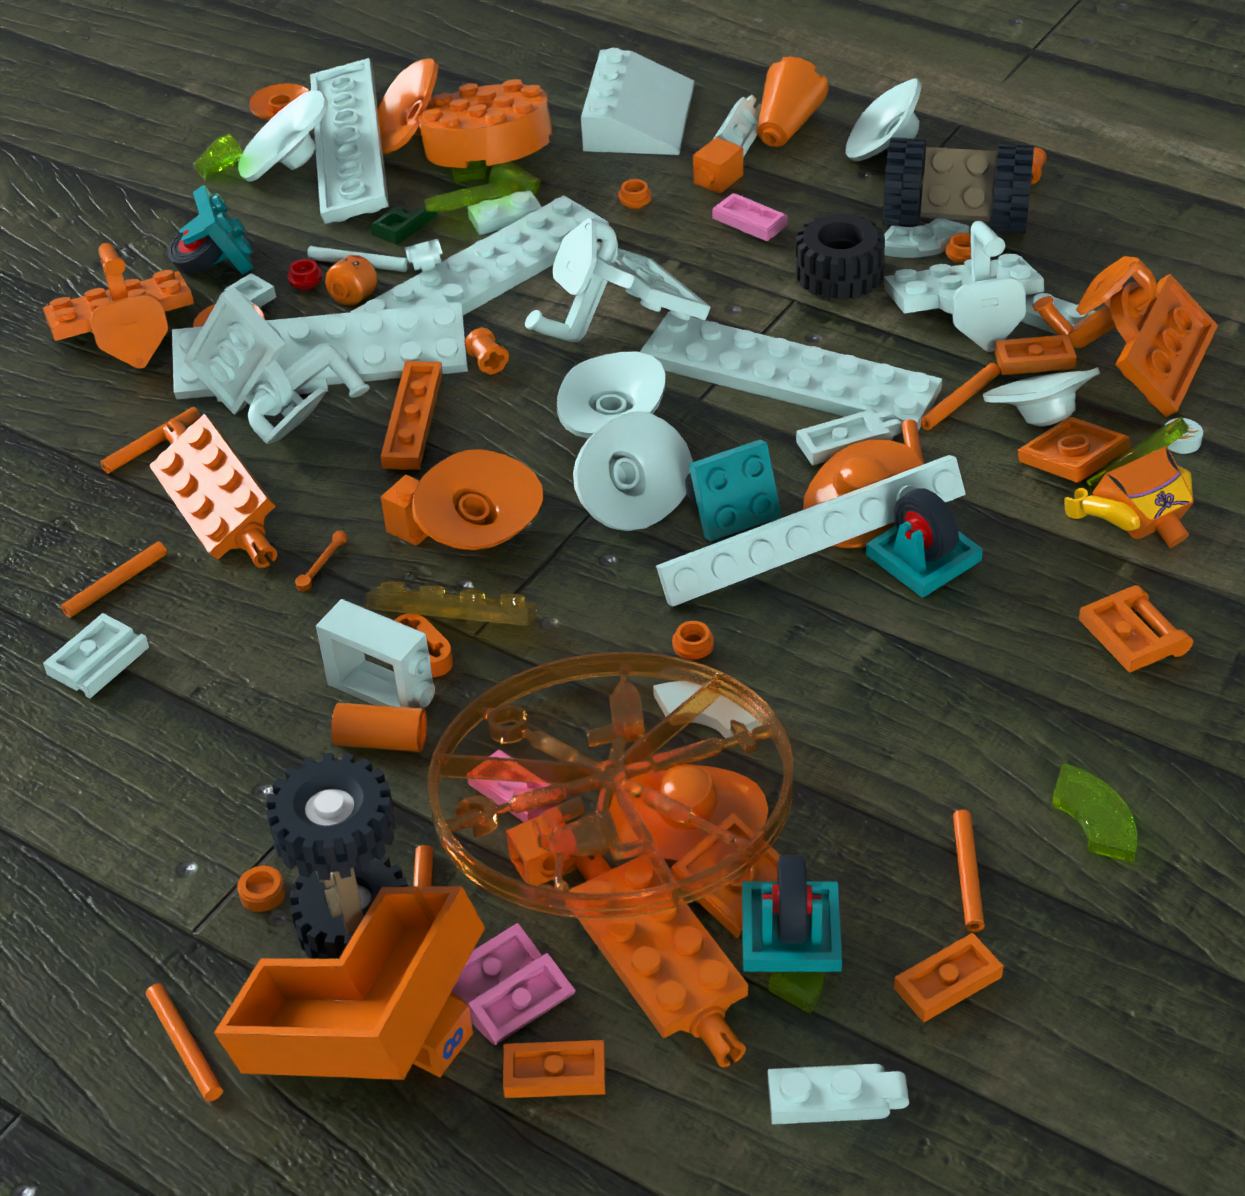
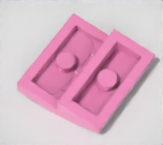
M516 923L473 950L451 992L460 996L469 1005L473 1025L495 1046L574 995L575 989L548 953L541 955L519 923Z

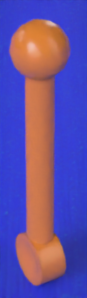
M338 530L334 532L332 542L306 575H300L296 578L295 584L298 591L306 592L310 590L313 577L337 547L346 544L348 536L344 531Z

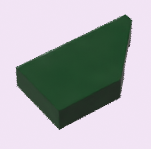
M430 203L420 210L407 211L406 206L392 208L370 224L371 233L376 237L398 245L436 217L437 207Z

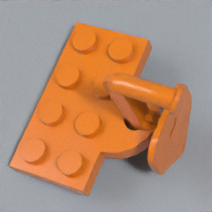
M102 243L98 251L109 290L95 288L88 290L84 293V296L79 298L61 297L54 299L49 303L50 305L43 307L46 321L55 341L91 332L94 334L99 349L135 368L141 369L148 364L168 331L164 312L194 304L193 296L179 271L163 270L153 274V278L147 280L129 279L124 281L122 274L126 268L124 260L119 257L112 244Z
M1130 256L1122 257L1094 278L1077 306L1076 311L1080 315H1085L1103 303L1105 306L1074 326L1053 305L1054 299L1051 296L1042 297L1033 304L1034 311H1038L1043 320L1057 335H1069L1073 348H1083L1116 327L1126 341V345L1115 365L1121 370L1123 376L1130 380L1146 396L1148 402L1156 407L1165 418L1178 411L1218 327V324L1171 274H1168L1156 283V278L1139 258ZM1131 276L1136 280V282H1129L1122 286Z

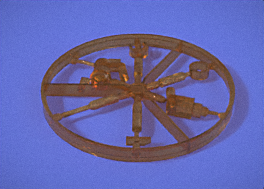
M607 652L573 656L530 668L498 683L474 699L449 724L433 752L428 771L429 802L437 837L446 854L465 875L487 891L514 904L553 915L576 918L605 919L656 913L701 899L723 888L755 865L774 844L789 816L794 787L792 749L786 730L778 716L761 697L740 681L706 665L683 658L643 652ZM620 675L621 679L613 694L609 696L612 724L587 731L589 749L613 742L609 759L601 763L583 754H579L577 749L540 730L532 732L529 730L526 711L516 705H507L537 690L573 680ZM627 675L688 681L702 687L645 734L640 693L635 685L627 681ZM721 695L742 707L762 724L761 726L754 727L749 732L743 723L730 720V730L734 735L732 737L722 740L713 737L653 755ZM485 719L488 720L491 738L496 742L511 744L527 738L531 746L562 762L456 755L452 753L468 732ZM510 721H514L517 723L507 727H503L500 725ZM770 737L779 751L784 771L783 786L773 813L752 840L743 836L737 837V835L694 815L689 806L674 800L652 787L645 788L643 785L630 779L647 774L652 769L655 773L668 770L675 765H684L716 756L724 748L737 744L741 745L746 754L756 752L755 740L760 741ZM637 741L624 753L627 742ZM442 777L552 784L514 795L509 802L497 806L487 796L476 795L467 797L458 803L455 809L456 816L444 820L439 804ZM596 788L600 791L595 811L564 827H561L559 824L584 814V805L580 796L543 811L542 819L548 835L541 832L536 819L531 820L532 832L538 847L550 851L556 860L554 888L546 884L542 886L527 884L489 868L463 848L452 834L473 826L474 837L485 836L496 829L498 825L497 815L509 811L519 814L546 806L547 804L567 799L566 794L573 796ZM614 793L619 806L639 841L625 844L619 842L617 829L609 812ZM628 794L637 799L640 798L642 804L681 824L691 823L726 843L733 844L738 851L698 874L676 881ZM609 850L614 861L646 854L663 885L617 893L569 892L567 882L562 880L563 864L569 861V857L606 855Z

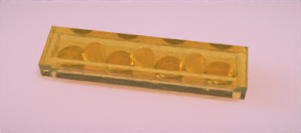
M395 581L381 582L380 587L366 594V609L523 626H528L536 620L537 603L525 602V596L519 594H501L500 599L485 598L484 591L461 590L460 595L446 594L444 587L433 585L420 586V591L405 589V583Z

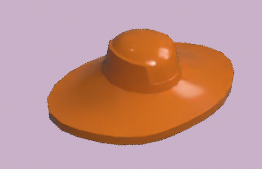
M428 58L411 64L396 77L385 93L378 107L383 154L398 150L413 135L421 136L418 116L422 115L427 105L433 102L431 95L439 69V64L435 60Z
M866 440L851 444L835 453L815 475L804 496L803 510L923 465V462L914 450L905 444L895 441ZM895 522L833 546L865 548L866 543L896 526Z
M465 450L442 460L421 478L413 495L412 512L414 520L420 529L439 543L453 548L468 550L491 548L514 537L532 522L543 501V488L536 474L514 458L489 450Z
M656 764L629 771L615 783L609 793L606 819L611 836L624 850L638 857L648 853L654 862L673 866L733 812L760 837H763L768 820V805L765 794L757 783L736 772L703 765Z

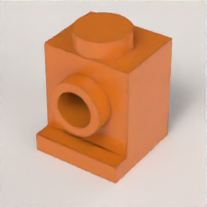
M405 475L381 496L385 528L387 533L418 546L428 536L420 529L414 520L412 512L413 495L419 480Z

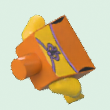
M1167 446L1106 473L1092 492L1093 495L1088 496V491L1085 488H1079L1074 492L1075 499L1064 498L1065 513L1068 517L1079 519L1091 515L1102 518L1127 531L1134 539L1139 540L1158 531L1167 546L1172 548L1183 542L1190 535L1180 519L1194 503L1191 472L1176 464Z

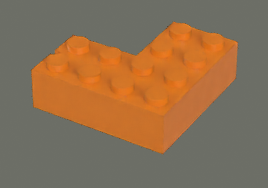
M462 886L425 887L422 893L418 887H381L339 959L261 958L214 1034L241 1074L404 1080L484 932L485 926Z

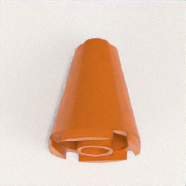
M787 56L783 57L780 62L771 64L766 76L757 126V134L766 145L780 147L786 144L825 101L829 91L828 81L824 75L821 78L815 72L817 67L813 63L799 57Z

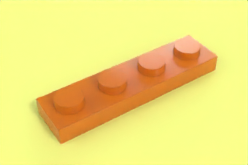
M405 361L380 456L382 469L420 470L443 376L442 362Z

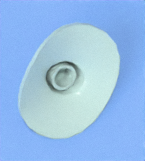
M917 78L908 80L888 90L873 101L862 113L852 129L846 144V155L852 161H861L883 150L888 152L891 137L909 139L916 137L920 122L913 111L918 102L922 83Z
M317 90L302 94L278 112L256 134L245 148L239 160L238 170L246 181L257 180L278 162L294 170L304 165L311 158L316 144L309 135V132L324 118L328 110V100L325 95Z
M637 351L606 354L579 363L567 373L558 392L557 413L560 422L566 430L574 435L590 438L604 424L622 414L635 411L654 414L665 390V371L663 366L652 355Z
M1098 367L1088 371L1039 375L994 388L984 393L983 397L985 402L1007 403L1016 406L1027 423L1040 427L1050 426L1072 415L1076 410L1075 392L1088 380L1099 375L1100 372Z
M628 412L604 424L581 448L573 471L574 489L584 508L594 519L605 526L621 531L644 529L661 521L683 500L687 494L685 479L690 473L689 463H692L693 460L687 443L677 430L665 420L647 412Z

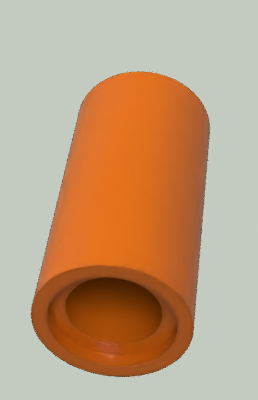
M337 703L334 708L331 723V737L334 746L422 752L427 734V714L424 708Z

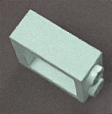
M343 599L316 625L327 684L373 705L425 708L430 704L435 694V686L433 684L430 655L425 633ZM364 653L393 665L394 672L365 660Z

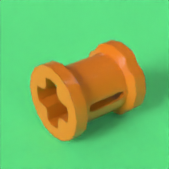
M478 328L466 337V352L472 358L477 359L478 367L482 372L489 375L496 374L503 370L509 361V353L505 347L495 342L496 338L492 331L488 328Z

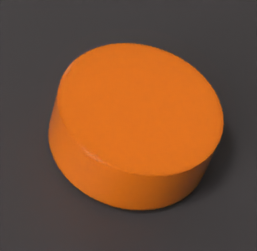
M271 866L253 867L242 874L237 883V890L242 905L253 912H266L276 908L281 904L286 895L282 874Z

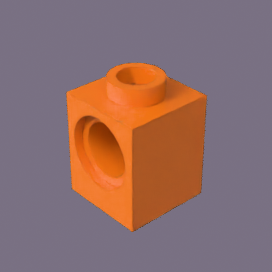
M556 809L506 830L510 860L530 890L576 869L572 864V857L578 849L582 848L581 838L575 826L571 822L566 824Z

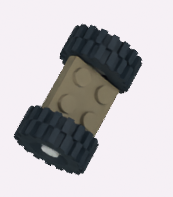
M891 137L886 165L883 224L915 227L918 226L920 217L990 222L992 195H994L991 229L994 232L1026 234L1034 146L999 144L996 178L994 180L996 151L927 147L926 149V139Z
M333 753L322 754V762L314 763L313 758L309 757L302 760L303 768L299 771L293 765L285 770L286 782L277 778L272 785L274 794H268L266 800L268 808L266 814L276 853L279 858L283 857L284 865L290 870L298 866L300 875L295 881L297 890L291 889L290 901L292 906H290L298 943L302 950H306L309 959H339L381 887H408L406 877H403L402 869L397 863L391 867L390 858L385 856L384 844L392 845L395 838L393 829H396V818L388 781L385 782L384 773L379 768L373 770L372 763L365 758H362L358 764H355L354 755L343 753L341 760H334Z

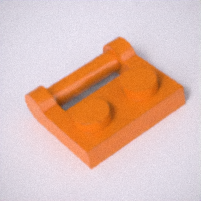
M1139 585L1131 586L1080 608L1079 621L1129 673L1170 655L1180 657L1186 654L1193 645V639L1184 630H1177L1148 601L1149 595ZM1134 612H1137L1160 638Z

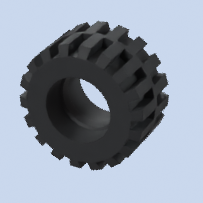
M847 213L828 214V216H819L814 218V221L806 222L804 228L799 229L798 236L796 237L797 281H800V285L804 289H809L810 293L822 295V298L853 299L858 298L861 294L866 295L872 292V288H877L884 276L885 236L883 235V230L881 227H876V223L872 220H865V217L853 216Z

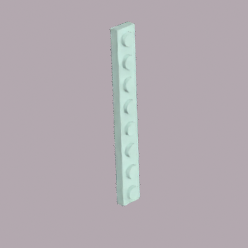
M947 455L656 565L667 603L672 607L893 523L895 522L893 511L896 502L911 490L926 488L936 493L944 502L966 495L956 457Z

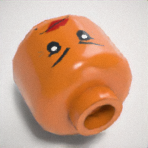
M348 255L330 267L325 278L326 288L330 296L344 306H354L362 302L373 293L378 281L372 264L359 255Z

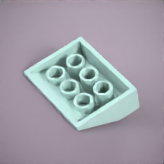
M618 48L600 50L581 115L583 151L679 155L693 95L694 80L633 51H623Z

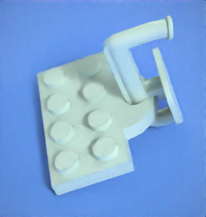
M588 218L564 237L553 265L555 281L570 294L576 295L565 324L547 319L542 316L539 310H535L526 318L525 327L529 330L533 329L544 335L568 342L580 341L588 330L608 281L625 287L627 293L641 298L640 304L657 312H660L662 307L670 309L671 314L683 320L690 321L692 316L706 320L711 307L651 258L618 248L617 235L611 226ZM596 238L602 239V242L596 241Z
M975 221L971 226V259L965 261L964 265L936 264L931 266L930 270L917 272L912 269L899 270L895 272V275L884 276V288L903 313L940 308L947 313L953 314V323L957 329L985 351L992 352L994 351L995 341L1005 340L1025 317L1026 295L1044 292V278L1017 254H1003L997 260L990 261V257L998 256L1004 251L1005 242L986 223Z
M233 286L220 295L184 359V362L234 415L241 411L247 403L250 405L248 412L249 424L266 444L282 439L312 413L327 391L320 387L304 400L296 391L328 366L348 387L351 398L363 395L370 388L368 384L364 383L353 367L329 344L317 345L284 371L277 363L276 358L286 342L281 338L279 331L272 324L267 323L254 309L252 302L246 296L241 295ZM281 412L285 418L275 428L264 417V415L275 416Z

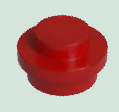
M300 259L293 262L287 274L289 284L300 290L312 289L322 280L321 269L311 259Z

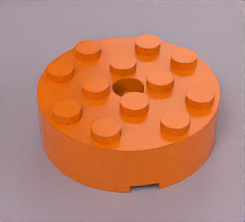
M519 79L508 80L503 84L480 87L475 83L464 84L459 87L458 92L434 95L432 97L433 102L429 103L426 110L422 112V115L418 116L426 158L430 162L444 167L467 168L470 161L485 160L486 166L510 162L542 149L550 142L549 135H553L546 93L540 89L539 85H524Z

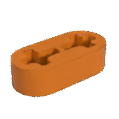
M407 613L394 620L426 634L432 677H440L451 670L453 666L451 645L425 617L420 614Z

